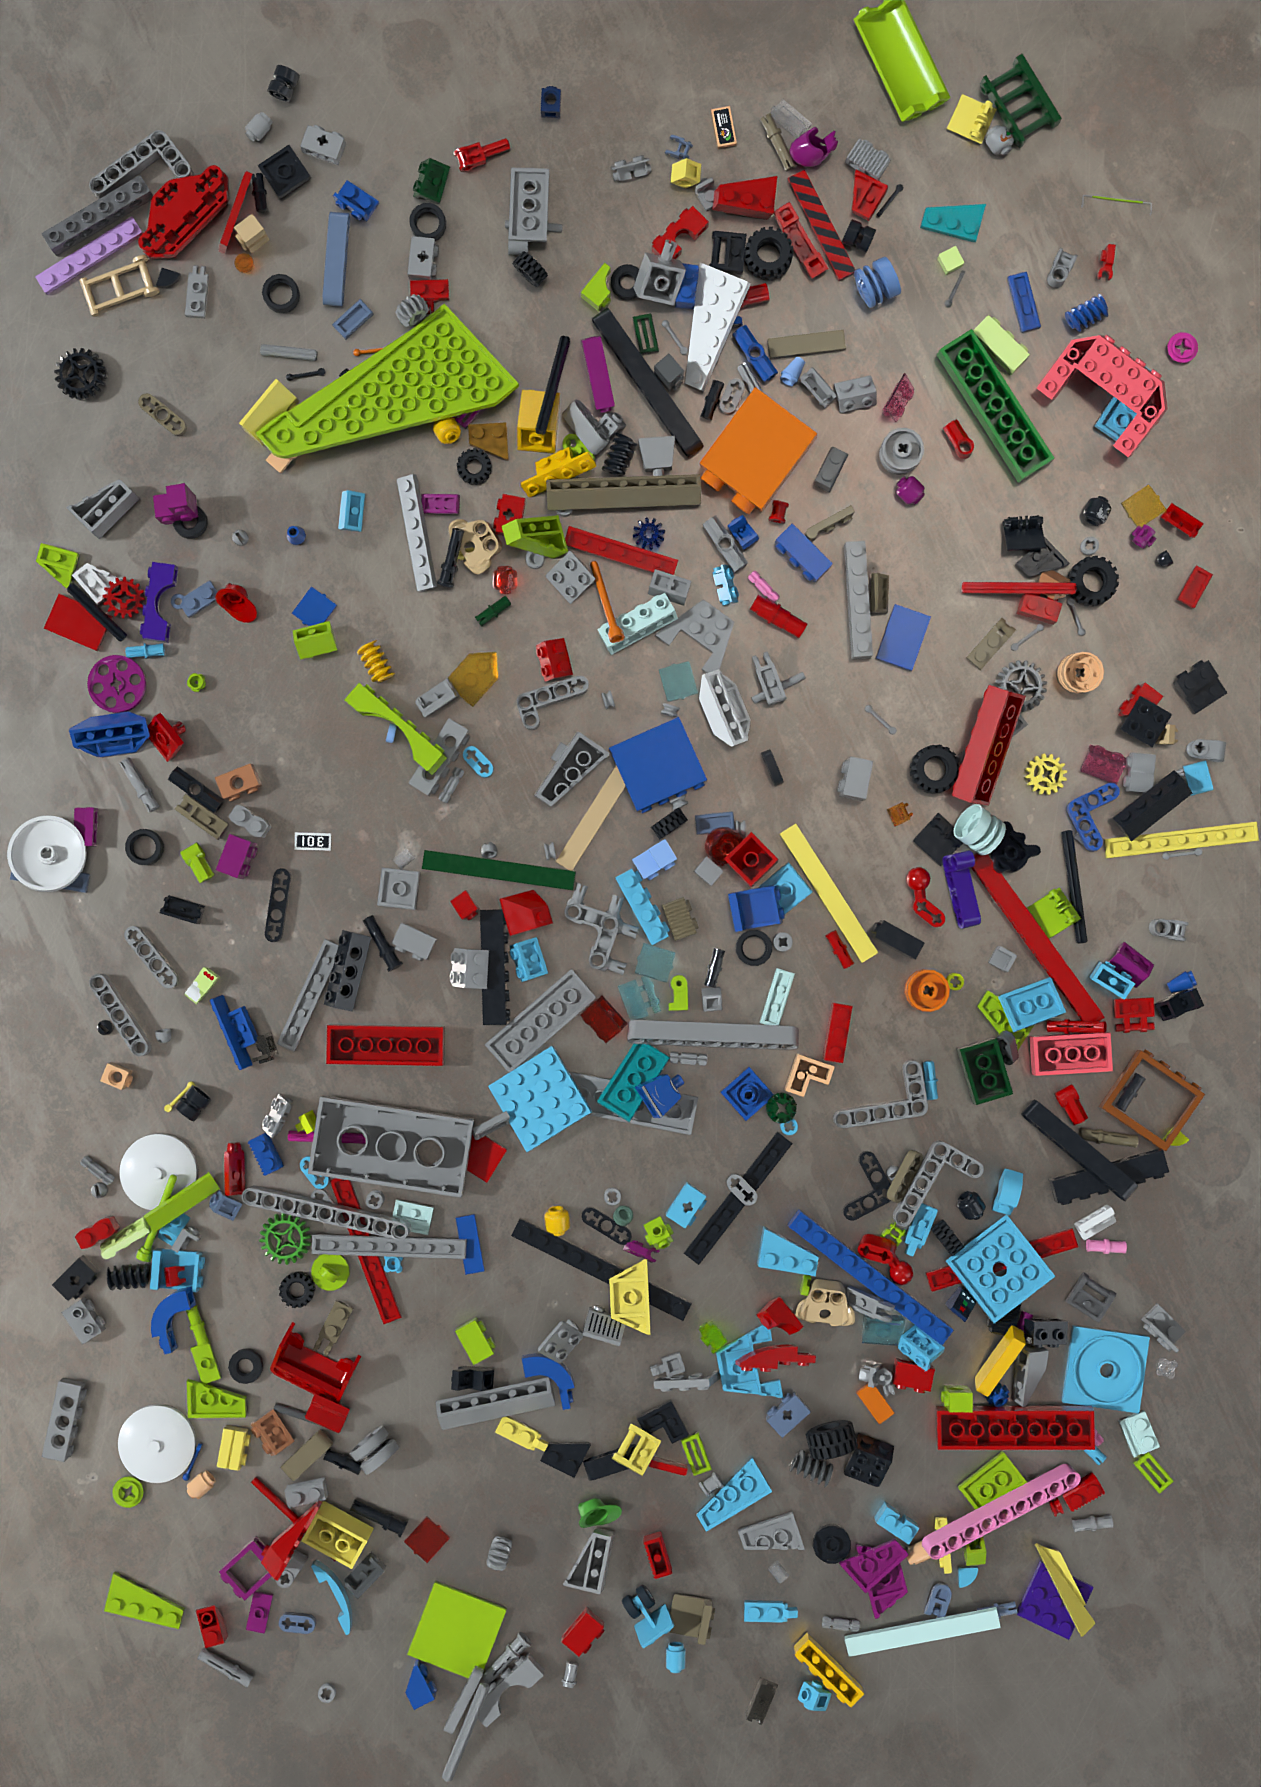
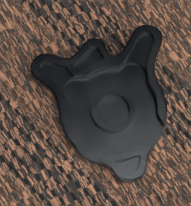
M1008 821L1003 822L1006 830L1002 841L991 852L993 868L1000 874L1003 872L1013 873L1019 871L1026 865L1029 858L1038 856L1041 853L1038 845H1026L1024 842L1026 839L1025 834L1014 831L1011 823Z

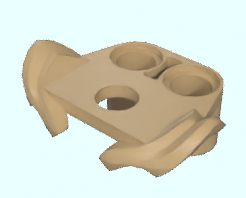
M463 519L452 521L448 527L450 538L452 528H459L465 531L460 551L465 557V560H463L464 565L474 574H481L491 566L492 556L501 552V540L491 524L484 520H476L469 523ZM485 524L486 531L480 534L478 528L480 525ZM494 540L496 547L491 551L488 548V544ZM467 542H473L475 545V549L471 553L465 551V544Z
M813 1280L809 1285V1295L798 1304L795 1316L810 1323L822 1322L829 1323L831 1326L853 1325L855 1313L851 1306L847 1304L844 1284L830 1280ZM827 1309L831 1314L828 1317H822L819 1313L821 1310Z

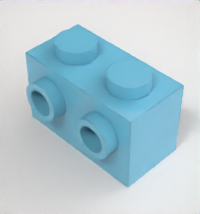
M1099 961L1089 977L1125 1000L1135 985L1131 981L1132 976L1124 971L1121 974L1114 970L1115 966L1108 961H1105V963Z

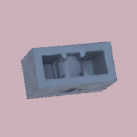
M795 1392L792 1394L787 1393L781 1399L782 1403L777 1407H771L767 1411V1422L782 1438L811 1413L810 1408ZM783 1411H790L791 1415H784Z

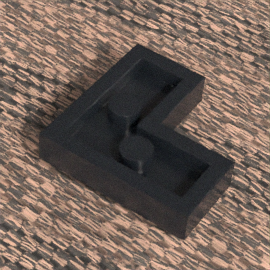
M672 1400L637 1417L641 1428L649 1434L663 1427L672 1444L689 1435Z

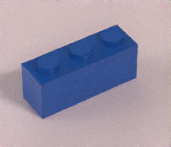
M793 523L775 540L777 550L782 554L786 553L790 557V563L796 568L799 566L804 571L802 574L809 581L813 580L816 582L833 564Z

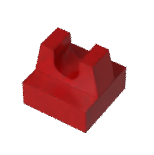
M183 1266L164 1268L166 1287L178 1286L186 1282V1278L180 1279L178 1277V1273L185 1270Z

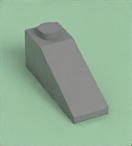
M1026 1344L1017 1356L1011 1399L1022 1407H1026L1046 1370L1049 1350L1043 1346L1042 1348H1033L1031 1344Z

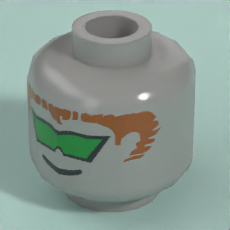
M996 125L987 132L985 142L993 154L1005 155L1012 150L1011 145L1014 142V138L1007 127Z

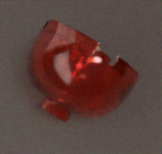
M718 827L712 830L705 840L706 854L716 865L725 866L724 864H727L724 858L743 841V838L732 828Z

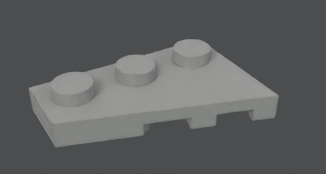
M713 1371V1374L710 1376H704L703 1373H695L688 1376V1378H685V1375L659 1377L654 1381V1389H661L662 1392L672 1391V1388L687 1391L691 1390L692 1387H698V1390H707L720 1379L719 1371Z

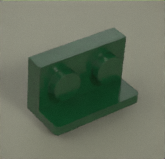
M432 158L422 161L418 168V173H420L418 180L413 185V197L416 199L421 197L439 204L450 166Z

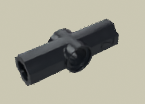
M177 766L169 775L168 780L213 813H216L223 805L225 800L180 767ZM195 785H199L201 788L200 793L194 795L192 792V788Z

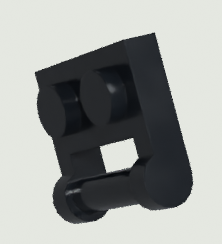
M713 231L712 260L709 266L723 272L743 274L747 234ZM724 239L727 240L725 264H720L721 240Z

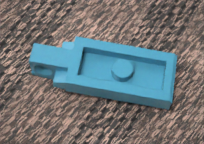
M924 1203L921 1204L905 1237L904 1242L908 1244L905 1250L907 1255L913 1257L916 1249H921L922 1245L924 1246L938 1209Z
M744 1600V1622L783 1623L787 1622L788 1618H798L797 1607H788V1603H783V1601Z

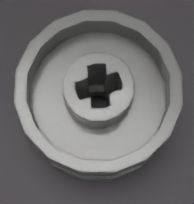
M897 428L889 432L884 438L879 450L880 461L883 467L890 473L897 475L907 474L913 471L921 461L924 453V443L920 435L914 430Z
M383 1426L378 1427L365 1436L349 1453L355 1461L365 1458L360 1468L366 1475L386 1462L400 1447L394 1439L384 1442L389 1433Z

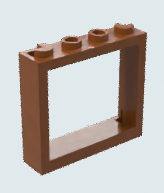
M1137 1050L1099 1107L1158 1148L1167 1151L1205 1094L1201 1092L1202 1088L1196 1083L1192 1082L1190 1084L1185 1081L1186 1077L1178 1071L1174 1073L1169 1070L1170 1066L1162 1060L1158 1062L1153 1059L1154 1055L1148 1050ZM1142 1059L1195 1095L1165 1140H1162L1111 1105Z

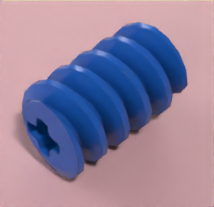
M1098 294L1097 297H1092L1091 301H1085L1084 305L1079 304L1077 308H1072L1071 313L1065 312V318L1071 329L1081 332L1080 325L1088 328L1087 322L1089 321L1092 325L1095 324V317L1098 321H1101V314L1108 317V307L1103 296Z

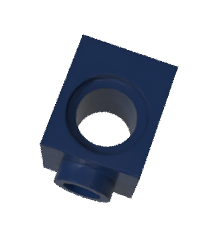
M554 86L542 88L541 118H560L561 89H557ZM551 98L556 100L554 104H548L546 101Z

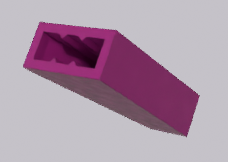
M601 336L580 339L595 409H600V412L611 411V407L615 406Z

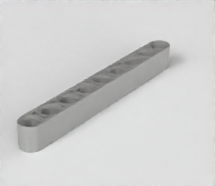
M631 1020L628 1022L627 1041L632 1044L794 1050L798 1048L799 1029L794 1026Z
M257 1185L245 1189L242 1193V1200L247 1205L397 1240L404 1239L411 1232V1224L407 1220L310 1199L309 1197ZM249 1191L255 1192V1200L249 1197ZM268 1195H271V1196L274 1197V1199H275V1203H274V1204H271V1203L268 1202V1200H267ZM287 1199L293 1202V1208L286 1206ZM305 1204H309L312 1207L311 1213L306 1212L304 1209ZM323 1208L330 1210V1217L323 1215ZM342 1212L349 1215V1221L342 1219ZM360 1217H365L368 1220V1225H362ZM379 1221L386 1223V1230H382L379 1227ZM398 1225H402L405 1228V1234H400L397 1231Z

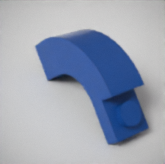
M192 1286L184 1287L171 1293L160 1302L153 1313L151 1335L152 1338L160 1337L159 1345L163 1349L164 1355L172 1353L178 1348L172 1327L174 1315L177 1312L190 1310L196 1305Z
M541 1353L522 1355L525 1378L538 1375L551 1378L559 1388L563 1410L571 1409V1403L574 1402L572 1391H568V1389L575 1388V1383L569 1369L563 1363L559 1364Z

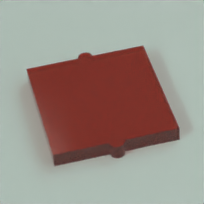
M426 1516L404 1540V1543L414 1551V1554H418L428 1563L450 1537L440 1528V1525H436Z

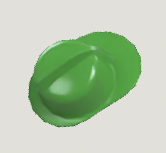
M598 1498L579 1503L578 1505L581 1516L579 1526L581 1528L609 1524L618 1519L622 1514L620 1506L605 1505Z

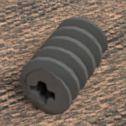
M801 1450L796 1454L789 1470L791 1472L794 1468H797V1475L803 1471V1478L810 1474V1481L818 1478V1485L825 1481V1488L831 1479L833 1464L829 1463L826 1466L825 1460H821L819 1463L818 1459L811 1458L810 1453L805 1456V1451Z

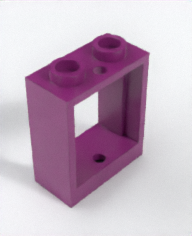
M257 1536L222 1566L219 1571L221 1579L226 1584L229 1583L233 1587L235 1595L239 1598L242 1597L244 1601L271 1577L269 1572H267L252 1587L246 1590L229 1571L250 1550L262 1561L264 1556L261 1553L265 1545Z

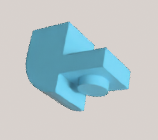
M1004 1169L999 1180L998 1193L993 1202L992 1211L1011 1215L1020 1199L1023 1173Z

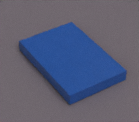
M895 604L876 659L912 671L931 616Z

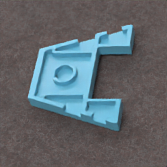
M761 1325L715 1351L723 1391L783 1398L779 1379L760 1383L757 1368H753V1371H744L735 1364L737 1359L754 1351L753 1344L772 1341L770 1329L768 1330L765 1326Z

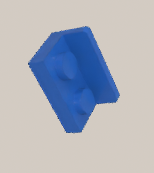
M348 180L344 183L338 194L335 192L333 195L336 201L335 204L342 210L346 208L351 211V215L359 221L363 219L367 222L379 205L378 200Z

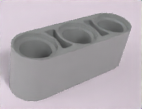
M574 400L562 412L566 422L592 454L597 455L610 442L609 436L580 400Z

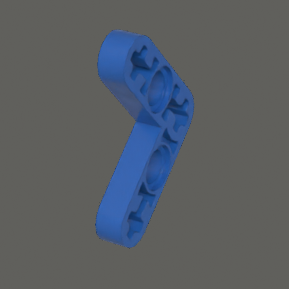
M1107 783L1072 800L1067 805V812L1085 848L1089 851H1097L1103 845L1102 837L1089 812L1113 801L1119 796L1120 789L1115 783ZM1107 787L1115 790L1113 797L1109 794L1102 798L1101 794L1108 791ZM1090 795L1097 796V805L1089 803L1088 798ZM1074 803L1076 806L1080 805V815H1082L1083 813L1085 814L1084 817H1081L1078 820H1076L1075 818L1079 816L1077 811H1072ZM1082 820L1089 822V830L1084 831L1080 828ZM1092 830H1094L1095 833L1091 834V836L1094 840L1097 839L1098 843H1096V848L1094 845H1089V842H1091L1090 836H1087L1085 838L1084 834H1088Z

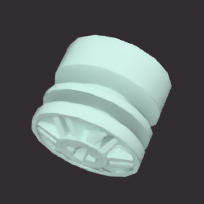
M974 804L960 815L953 831L957 839L968 845L976 853L987 855L1000 844L1006 827L1000 819L991 815L981 805Z

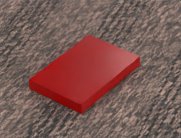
M58 594L44 626V629L97 652L107 631L78 601Z

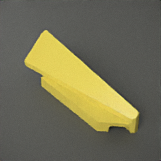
M1038 1543L1034 1544L1077 1631L1083 1637L1096 1623L1084 1607L1086 1603L1060 1551L1041 1546Z

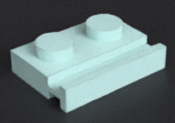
M396 1199L392 1217L407 1220L411 1224V1232L428 1235L434 1207ZM402 1225L397 1226V1229L405 1230Z
M1144 1410L1132 1414L1123 1420H1118L1134 1458L1160 1447Z

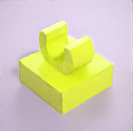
M313 1110L298 1117L300 1123L295 1125L298 1132L304 1129L306 1134L315 1130L316 1116Z

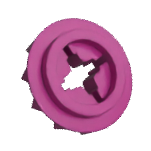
M1177 333L1168 342V355L1171 356L1173 361H1177L1180 364L1188 363L1196 356L1198 343L1189 333ZM1183 342L1184 347L1188 350H1185L1181 355L1180 349H1177L1176 347H1179Z

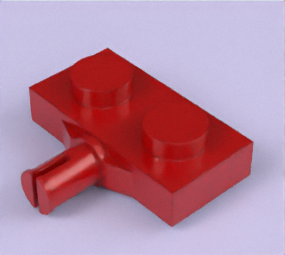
M448 279L410 281V297L413 294L420 295L426 301L429 308L427 314H430V307L432 314L434 312V303L449 300Z

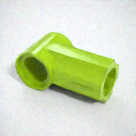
M198 842L180 852L183 860L191 867L199 883L207 881L215 875L205 859L206 855Z

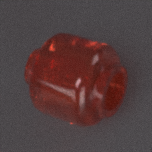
M498 566L492 573L493 588L499 590V594H511V590L517 588V571L512 569V566Z

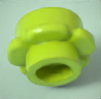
M193 673L187 680V686L192 691L199 692L200 689L202 690L206 686L205 677L202 674Z

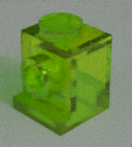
M713 1321L709 1324L705 1322L698 1329L701 1332V1340L707 1347L709 1345L712 1346L710 1350L713 1354L728 1342L726 1336Z

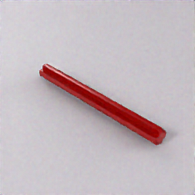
M963 582L961 589L962 593L1075 594L1077 587L1076 583Z

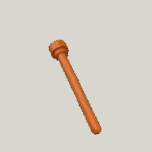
M592 561L590 566L593 576L596 578L595 582L610 627L608 637L611 643H618L625 636L623 630L616 624L598 563Z

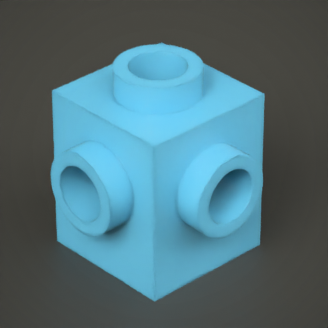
M818 1680L803 1682L798 1700L804 1704L806 1709L826 1711L832 1692L826 1689L822 1682Z

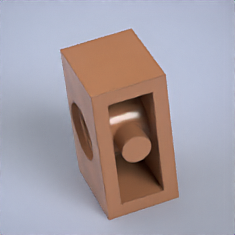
M251 763L215 777L222 798L225 800L229 799L230 802L239 799L240 794L245 792L252 794L258 791V787L262 786L255 767ZM241 778L243 780V786L237 789L235 787V781Z

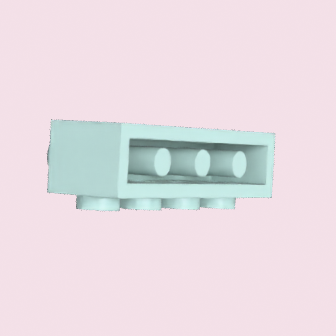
M663 593L654 596L645 604L636 606L634 610L621 614L616 619L617 626L623 630L625 636L622 641L618 643L610 642L608 622L597 630L610 655L677 620L678 617L668 597Z

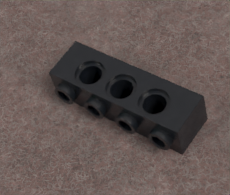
M342 930L337 953L334 957L332 973L329 976L328 989L324 996V1005L353 1012L371 941L370 936Z

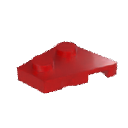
M856 169L852 212L870 221L886 194L888 185Z

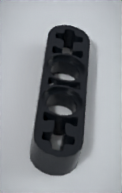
M284 868L277 869L272 880L265 926V938L270 942L280 941L284 932L292 879L290 871ZM282 871L287 876V879L283 880V885H287L286 889L276 887V884L280 885L281 879L278 878V874H282ZM278 890L283 891L285 894V898L282 901H277L274 897L275 892ZM275 909L280 910L282 913V917L279 920L272 918L271 914ZM270 922L281 923L280 927L276 926V932L279 935L275 936L274 939L269 935V931H273L274 925H270Z

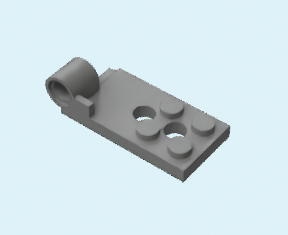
M511 168L509 255H520L523 251L528 253V241L547 242L549 169ZM528 184L535 187L533 191H526L524 188ZM531 202L534 204V207L526 209L524 204Z

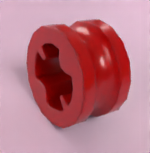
M1058 1497L1053 1501H1048L1055 1517L1058 1513L1064 1514Z

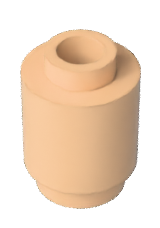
M206 1470L199 1473L187 1484L188 1489L186 1491L191 1498L200 1499L214 1487L213 1484L216 1480Z
M922 1541L908 1546L906 1550L909 1554L906 1558L910 1565H917L931 1559L922 1547Z

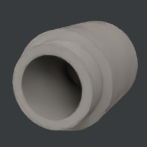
M263 112L256 114L246 125L245 130L247 132L245 134L253 142L255 140L260 141L271 129L270 125L273 122Z

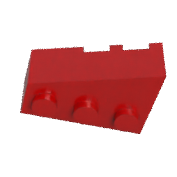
M778 176L720 184L714 191L712 210L768 220L774 213Z

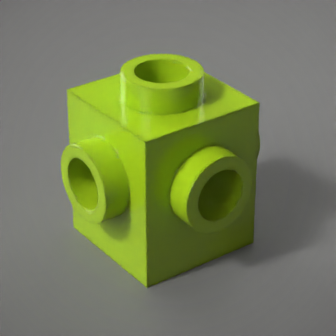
M661 1216L643 1225L647 1232L645 1238L650 1246L654 1245L656 1250L665 1249L674 1241L671 1236L674 1234L669 1223L665 1224Z

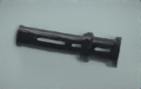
M452 528L446 559L441 564L442 572L440 579L437 580V584L441 586L454 587L453 579L455 572L458 571L456 563L465 532L462 529Z
M371 915L365 918L363 923L380 951L379 956L385 961L388 972L403 965V962L399 961L394 952V947L390 946L374 916Z
M356 1499L350 1508V1511L382 1525L383 1530L386 1531L388 1529L398 1534L400 1538L408 1524V1521L403 1522L395 1518L393 1514L386 1515Z

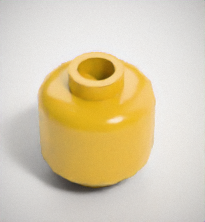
M453 417L434 422L433 431L441 443L451 444L460 437L461 429Z
M562 1206L550 1207L545 1213V1226L549 1233H552L554 1236H562L569 1230V1212L563 1209Z

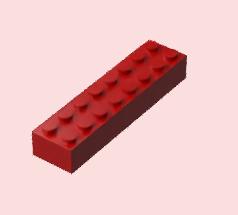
M936 1406L938 1450H1095V1422L1092 1406H973V1412H949L944 1406Z

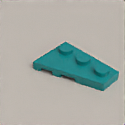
M986 204L926 207L920 228L976 242Z

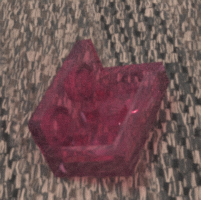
M1090 745L1088 754L1081 766V772L1117 785L1126 766V758L1121 753H1112L1100 745Z

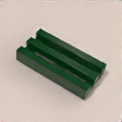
M652 314L634 316L633 323L640 354L659 352ZM647 318L654 345L652 348H650L645 319ZM637 320H641L647 349H643Z

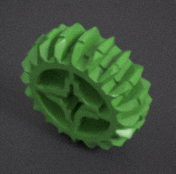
M282 1213L280 1218L278 1214H275V1221L270 1217L268 1219L269 1224H263V1228L267 1231H260V1234L265 1236L259 1239V1242H265L261 1249L267 1248L268 1251L265 1253V1256L271 1253L273 1256L270 1260L274 1261L277 1257L278 1264H281L284 1259L285 1264L288 1265L290 1258L293 1263H296V1256L302 1259L304 1257L302 1252L307 1253L309 1251L305 1246H310L311 1242L306 1239H310L312 1235L305 1232H308L310 1227L303 1228L306 1221L304 1220L299 1223L300 1217L293 1219V1215H289L287 1218V1215ZM281 1223L291 1224L286 1231L274 1228ZM295 1228L300 1234V1243L293 1236ZM290 1231V1233L288 1234L289 1242L286 1241L282 1244L284 1239L282 1235L284 1236ZM271 1233L274 1234L273 1236L278 1241L276 1249L271 1242ZM285 1246L297 1249L292 1253L281 1252Z

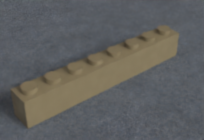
M700 474L546 480L547 510L701 505Z

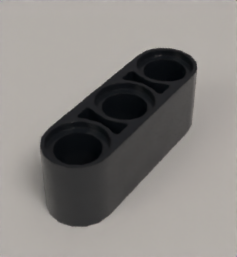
M630 1444L624 1458L629 1460L636 1444ZM619 1448L583 1461L589 1481L629 1469L612 1459L614 1453H617Z

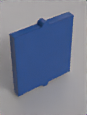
M311 586L292 614L299 618L304 625L312 626L325 622L337 605L329 600L326 594H321Z

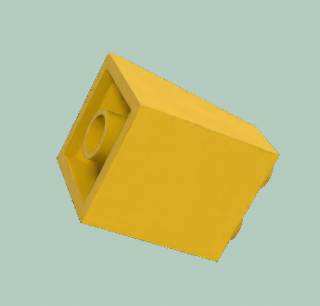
M522 389L517 424V450L546 453L556 452L560 393H556L546 433L541 435L535 432L545 391Z

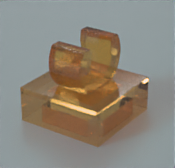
M901 802L887 809L894 826L911 819L910 817L913 813L908 814L905 808L909 806L908 803L904 804Z

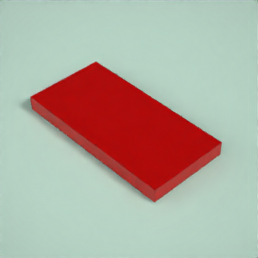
M248 171L244 173L218 250L224 254L253 173Z

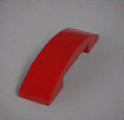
M788 202L776 209L773 214L781 231L787 234V239H791L793 252L808 275L813 279L828 270L829 268L821 254L816 251L799 222V217L791 203Z

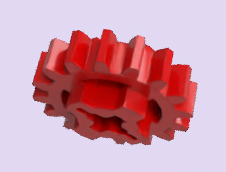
M117 577L115 578V584L110 581V588H104L108 593L102 595V598L107 599L103 605H109L107 611L111 612L113 610L114 617L121 614V619H124L125 614H127L129 618H132V612L135 614L139 613L137 607L143 608L140 601H144L145 598L140 597V594L144 590H138L140 584L134 585V579L127 582L126 577H123L122 581ZM120 585V591L111 593L115 587ZM128 586L135 591L136 595L129 592ZM122 593H125V596L130 598L125 603L122 602V599L117 598ZM111 601H116L119 605V609H117ZM130 602H136L133 608L127 610V605Z

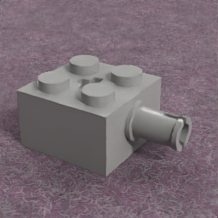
M665 240L661 255L645 252L633 287L638 298L674 306L686 272L680 260L672 259L677 247L676 242Z

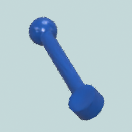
M201 1443L196 1448L187 1472L183 1474L182 1478L184 1481L190 1479L189 1474L203 1445Z

